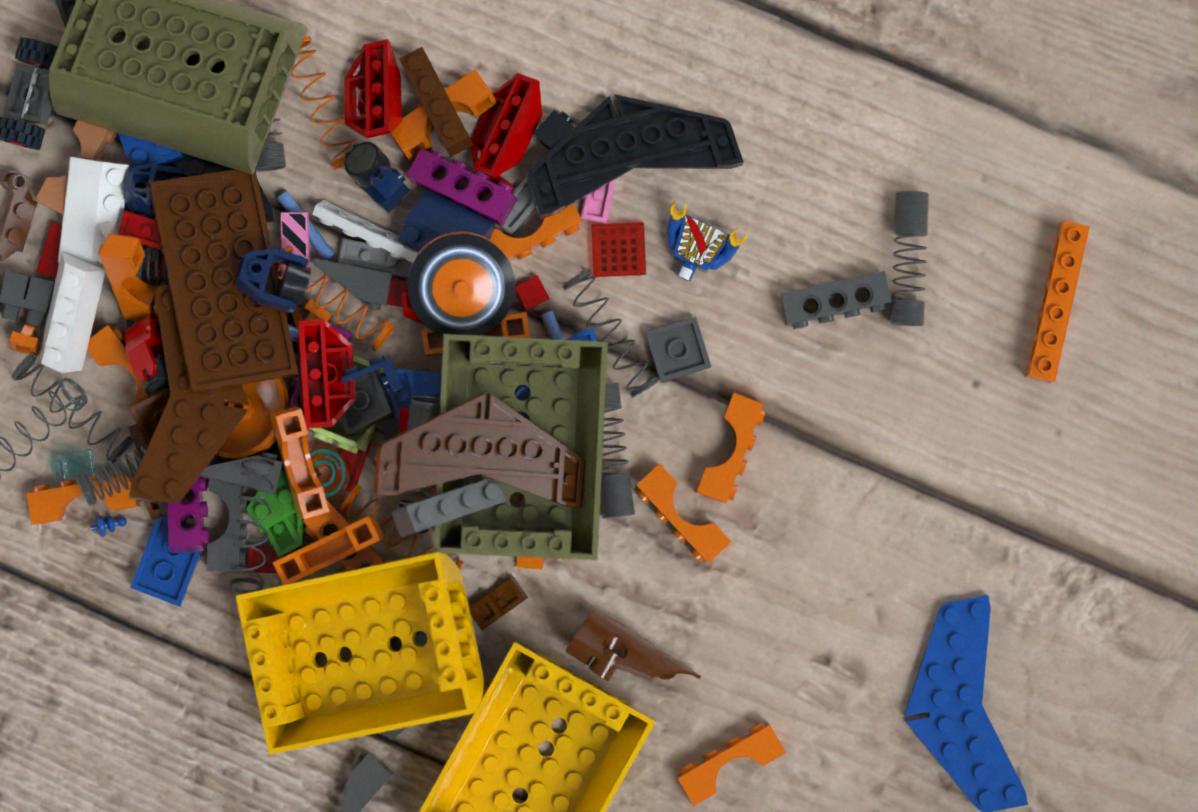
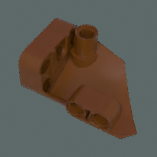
M595 607L565 651L587 666L595 657L588 669L607 681L610 680L617 668L647 680L656 677L669 680L676 674H688L698 679L701 678V675Z

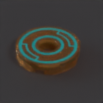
M319 447L312 449L310 457L318 471L320 472L324 466H327L330 470V477L326 481L322 480L320 476L318 477L323 486L326 499L338 497L346 490L350 483L349 461L343 453L335 448Z

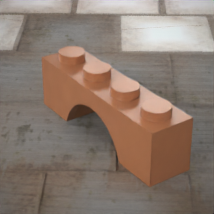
M77 120L73 128L81 143V158L103 161L105 157L103 151L107 144H111L114 141L117 132ZM68 174L61 177H47L35 201L63 215Z

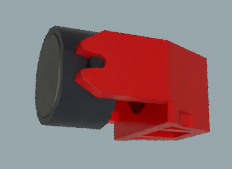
M148 316L125 331L126 354L134 375L140 379L145 393L151 394L168 386L169 383L159 318Z

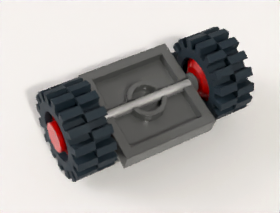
M20 37L15 59L31 64L32 67L16 65L3 113L4 116L9 118L0 116L1 141L24 148L40 150L45 129L32 125L29 122L48 124L52 101L49 90V70L45 69H50L58 46L32 38Z

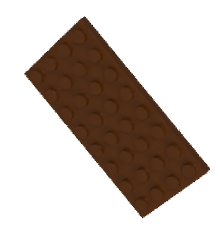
M229 170L150 182L148 186L191 393L297 375L298 370L286 313L260 304H254L250 297L234 286L239 265L245 253L272 249L256 170L253 175L239 170ZM273 263L270 266L265 289L269 294L277 296L280 284L276 265Z

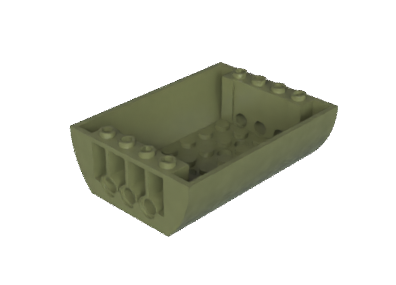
M76 0L49 69V90L52 105L59 115L253 175L307 32V27L302 23L225 0ZM117 32L126 33V37L121 43L113 42V36ZM141 40H150L148 49L144 51L138 50L137 46ZM193 54L200 55V61L197 65H187L189 56ZM216 62H224L225 69L221 73L216 74L212 72V66Z
M444 334L440 414L481 393H486L485 419L487 394H492L517 413L521 411L527 413L530 422L579 455L584 462L581 507L562 506L499 482L505 502L436 525L434 553L597 560L608 342ZM519 385L529 387L531 393L527 400L521 401L516 398L515 389ZM477 474L437 484L436 496L488 479L489 477ZM515 492H521L525 496V503L521 507H514L510 503V496Z

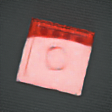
M644 222L591 224L593 276L595 278L646 276Z

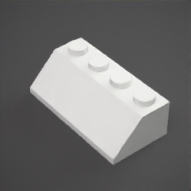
M70 157L58 263H60L61 254L67 253L105 270L99 258V249L105 243L109 234L118 235L124 212L125 188L129 165L119 162Z
M67 253L61 254L39 348L41 364L60 373L82 371L105 276L104 269Z

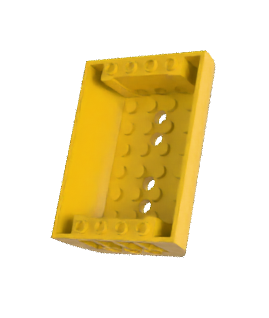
M436 552L236 596L269 755L469 715L476 712L480 706L484 690V676L463 577L457 565L445 553ZM418 631L424 632L427 636V643L424 646L418 645L415 641V635ZM393 636L399 637L402 641V647L399 651L393 650L390 646V640ZM343 647H348L352 652V658L348 662L344 661L340 656V651ZM318 652L324 653L327 657V663L324 667L316 663L315 657Z
M514 642L485 693L479 708L471 718L419 812H606L656 721L630 703L527 646ZM556 718H563L567 723V728L562 733H557L552 729V721ZM544 741H549L554 746V752L549 756H543L539 752L538 747ZM517 788H524L528 793L527 800L522 803L516 802L512 796L513 791Z

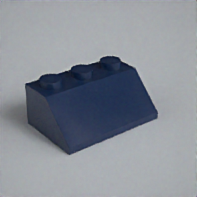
M427 190L407 215L398 241L420 252L433 239L452 232L475 233L490 240L496 222L432 190Z

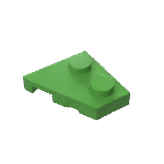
M281 469L275 494L259 499L271 509V515L264 521L257 523L266 530L296 512L286 474ZM258 491L254 497H260L268 493ZM254 500L246 508L253 521L263 519L269 514V510L265 505ZM256 526V527L258 528V530L260 531V533L264 532L263 529H261L260 527Z
M296 512L267 529L269 540L280 559L304 548V519L298 517Z

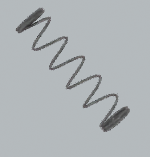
M587 269L563 284L562 288L567 290L580 282L592 279L575 298L573 306L583 307L606 300L594 312L586 324L588 328H596L619 321L601 341L604 342L621 324L622 319L617 318L598 325L589 326L590 321L606 305L609 298L604 297L585 304H575L578 298L595 281L594 276L589 277L592 274L591 269ZM631 339L608 346L607 349L632 342L613 365L614 370H622L646 363L626 386L627 391H632L629 395L631 398H634L658 383L660 379L655 377L640 387L628 389L649 362L644 360L615 368L619 360L635 344V340Z
M35 353L29 354L14 370L12 379L17 381L28 377L39 369L31 385L30 392L33 397L41 396L57 385L55 393L57 394L60 389L59 383L62 379L42 393L33 394L35 382L45 366L40 364L34 370L24 375L37 359ZM81 395L75 398V400L81 402ZM51 399L50 406H49L50 412H51V413H57V412L62 411L63 408H61V409H59V410H56V411H53V410H52L53 400ZM70 402L65 407H69L72 403ZM72 411L68 422L70 429H77L97 416L87 437L88 445H96L116 432L106 453V460L108 462L109 460L112 463L117 461V457L120 458L133 442L131 436H127L108 458L110 449L121 427L116 428L99 441L90 443L91 433L102 411L97 412L88 420L75 427L70 425L75 411Z
M63 378L60 381V389L72 404L80 406L77 409L65 407L59 396L55 392L49 391L50 398L64 410L65 418L62 423L52 424L48 422L39 408L31 406L33 413L47 425L48 433L45 438H32L22 423L14 421L17 430L30 440L31 448L28 453H15L8 441L0 436V439L9 446L10 450L1 440L0 445L12 453L14 458L11 468L0 469V471H11L16 465L15 455L22 457L31 454L33 449L32 440L45 441L48 439L50 434L49 425L62 426L65 424L67 419L66 410L79 411L87 404V395L76 381L71 378ZM64 381L72 384L80 392L82 403L71 397L64 387ZM51 393L59 400V402L56 401V399L51 395ZM34 409H36V410L42 415L43 418H41V417L35 412ZM17 424H19V425L25 430V432H26L27 434H25V433L18 427Z
M260 457L244 459L241 466L250 472H241L240 474L243 476H256L267 481L271 485V491L260 497L239 496L238 498L262 503L268 508L269 514L265 518L256 521L238 519L236 522L239 524H253L265 531L266 538L257 544L234 543L233 545L239 548H252L263 555L264 561L259 566L253 568L233 566L231 569L234 571H249L257 575L261 582L244 577L232 579L229 582V588L240 594L263 590L264 585L262 577L252 570L261 567L266 562L264 553L255 546L267 541L269 533L257 523L267 519L271 515V509L259 499L270 495L274 490V486L268 479L260 475L276 470V463ZM246 463H265L273 467L255 468L246 465ZM240 582L258 585L259 588L252 590L241 589L232 584Z

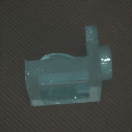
M91 449L59 453L54 455V460L51 462L52 473L57 477L58 482L76 479V475L81 473L85 475V471L88 472L90 477L95 476Z

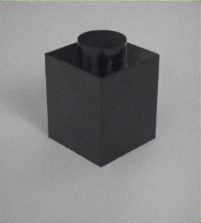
M554 110L533 133L534 138L550 151L574 129L571 125L574 121L565 112L562 111L559 114Z

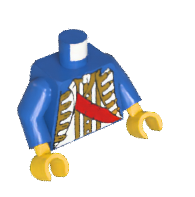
M676 200L673 201L666 235L668 248L674 253L673 258L682 262L676 276L691 282L696 269L707 272L709 269L717 270L731 261L739 246L747 239L748 234L746 233L743 238H738L736 231L739 227H736L731 234L725 233L686 215V203L683 210H677L675 208Z

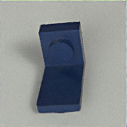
M384 356L369 361L370 367L360 370L359 366L344 371L345 377L341 378L344 384L383 368L384 373L380 374L385 389L391 388L392 393L403 389L391 358L385 360Z

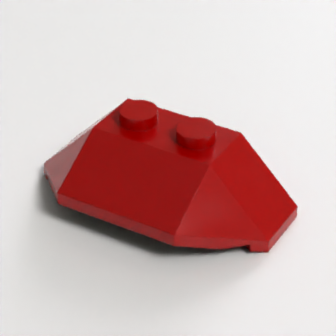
M388 39L364 44L360 50L361 54L353 62L344 78L345 125L365 138L392 133L402 123L401 74L391 43Z
M516 73L511 80L492 93L497 104L483 113L471 138L474 144L471 146L473 169L494 178L521 162L542 117L540 81Z
M326 320L298 321L297 357L300 402L307 429L333 427L356 400L355 379L344 384L341 381V378L345 377L344 371L354 367L353 345Z

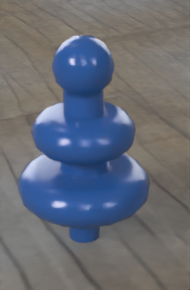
M98 515L96 516V524L90 525L91 531L98 529L99 536L104 537L106 535L105 529H108L109 532H114L115 526L123 527L126 525L127 520L124 517L113 520L112 516H107L106 521H104L103 517Z

